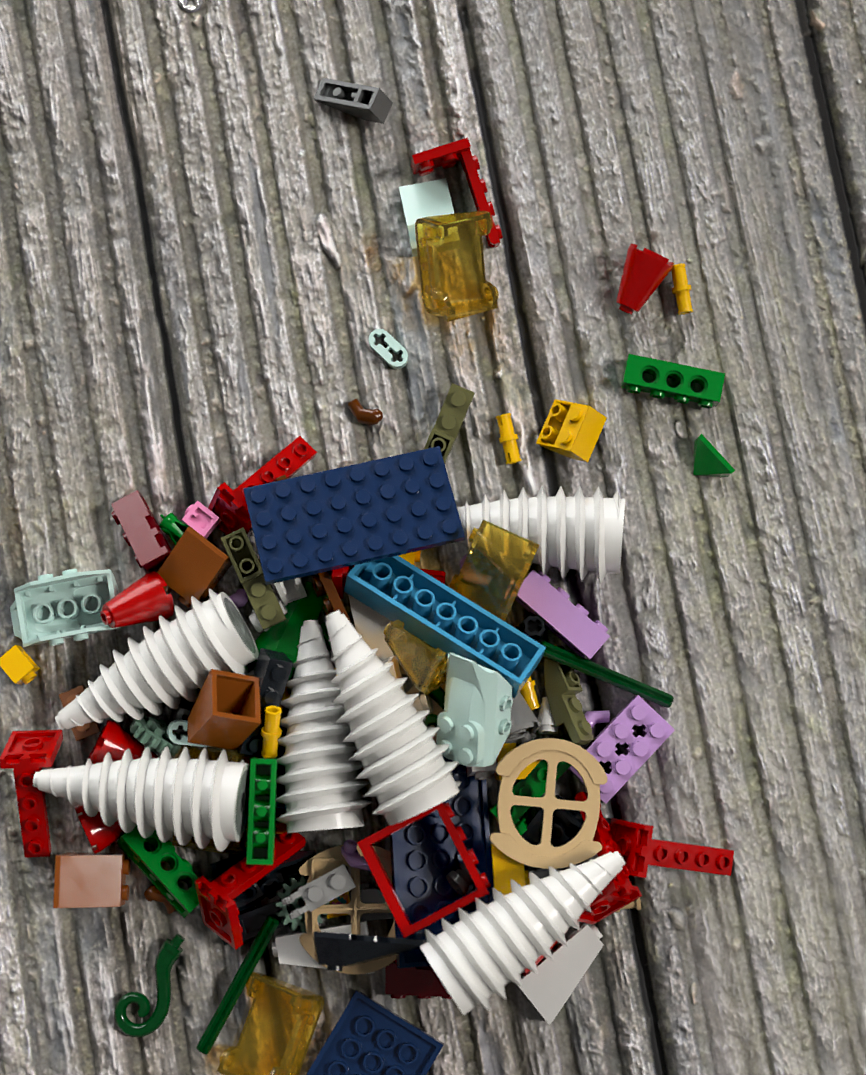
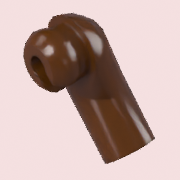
M354 399L347 404L356 420L361 424L376 425L383 419L381 410L364 409L358 399Z
M150 885L145 890L144 896L146 900L162 902L168 915L177 911L154 885Z

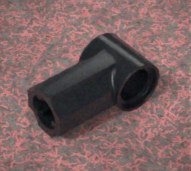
M531 612L516 627L517 630L535 641H538L549 628L544 624L545 620L541 616H535Z

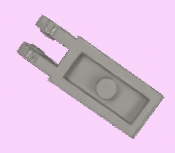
M345 864L298 888L299 891L282 899L281 902L283 905H288L298 897H303L306 905L300 909L293 910L289 914L292 920L307 911L315 910L356 886Z

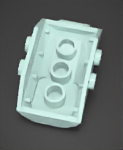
M70 569L62 571V575L53 577V574L40 575L37 581L14 588L15 601L10 606L14 636L22 639L23 647L48 642L49 646L64 644V639L73 638V641L89 639L88 634L121 628H111L109 625H105L100 617L102 606L119 594L115 577L110 569L84 572Z
M451 652L448 654L444 711L438 715L437 727H440V729L437 731L436 743L449 744V747L442 756L452 761H458L459 764L464 766L485 767L493 765L510 733L512 725L510 721L513 704L512 686L498 672L480 666L475 661Z

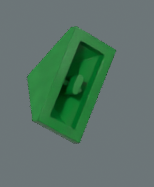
M702 434L694 441L693 475L728 477L735 471Z

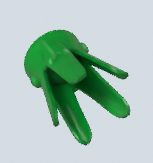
M173 513L168 514L166 517L160 515L163 520L159 527L166 535H169L174 545H176V542L179 541L183 532L189 526L179 521L178 517Z

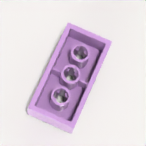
M532 570L511 597L529 613L541 616L549 630L576 654L590 660L610 637L606 633L608 631L607 627L600 621L596 620L593 622L587 617L589 612L580 604L576 606L568 600L569 594L562 588L558 587L555 589L549 584L551 579L546 574L543 575L541 570L538 573Z
M635 695L594 738L595 740L585 748L598 762H608L609 764L607 767L609 771L606 773L607 783L600 784V800L605 804L675 731L639 695ZM634 725L642 726V736H634L632 734L635 731L632 729ZM617 743L619 745L625 744V754L617 755L615 753ZM571 765L568 770L585 785L580 774Z

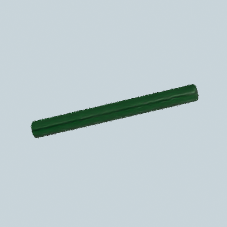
M544 641L540 643L546 647L543 654L544 657L634 695H639L663 707L669 708L672 705L674 698L668 693Z
M268 916L264 921L196 1047L199 1052L205 1055L210 1052L279 925V921L276 918Z

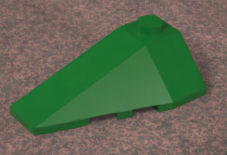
M306 582L304 585L307 597L290 602L285 606L288 611L285 614L287 620L272 626L266 632L263 631L255 640L258 653L261 648L283 652L293 663L296 662L298 655L297 646L300 642L303 621L318 620L322 612L321 596L316 597L312 583ZM257 660L249 663L248 665L255 667ZM293 667L291 669L288 681L293 679L295 672V668Z

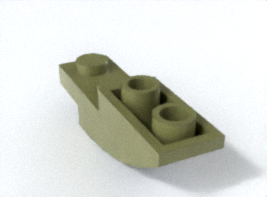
M452 383L434 428L424 449L440 446L444 464H446L475 395V392Z
M244 527L221 537L263 630L287 620L272 585L265 584L260 560Z
M557 646L565 650L564 646ZM545 657V688L556 727H566L572 743L588 745L595 739L592 734V727L582 711V704L576 697V694L583 691L579 683V676L573 668Z

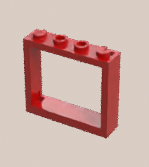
M442 802L416 816L390 825L357 842L404 938L458 911V908L461 909L475 902V897L480 899L490 894L487 889L491 887L488 878L484 872L479 874L475 866L479 861L473 849L467 850L463 843L467 839L460 825L455 827L451 819L455 814L448 802L445 804ZM438 811L478 890L411 924L372 845Z

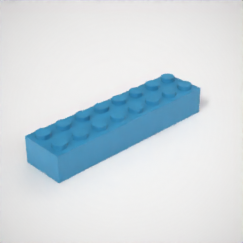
M398 555L357 564L347 575L344 592L444 655L448 656L451 652L475 661L480 666L498 672L512 686L513 698L517 696L540 663L546 649L542 644Z

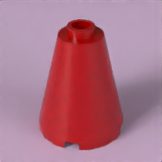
M632 243L627 251L616 303L620 305L618 309L632 315L633 311H640L674 265L673 262H668L669 259L646 248L641 251L637 249L638 245Z
M156 572L145 574L102 606L100 617L103 623L111 628L159 621L160 615L165 619L173 616L174 602L171 593L166 594L163 588L167 586L165 580Z
M107 720L89 758L92 764L101 763L105 755L110 752L113 761L122 760L125 751L130 749L133 759H140L145 746L114 721ZM151 752L153 758H158L155 753Z
M83 805L75 808L77 814L82 812V815L78 816L91 847L96 845V847L92 848L94 854L100 853L125 834L120 827L118 819L112 826H106L100 812L94 817H89Z

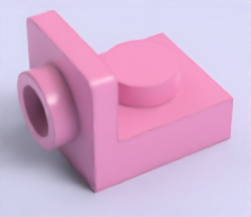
M198 500L186 509L182 519L205 539L209 537L222 521Z

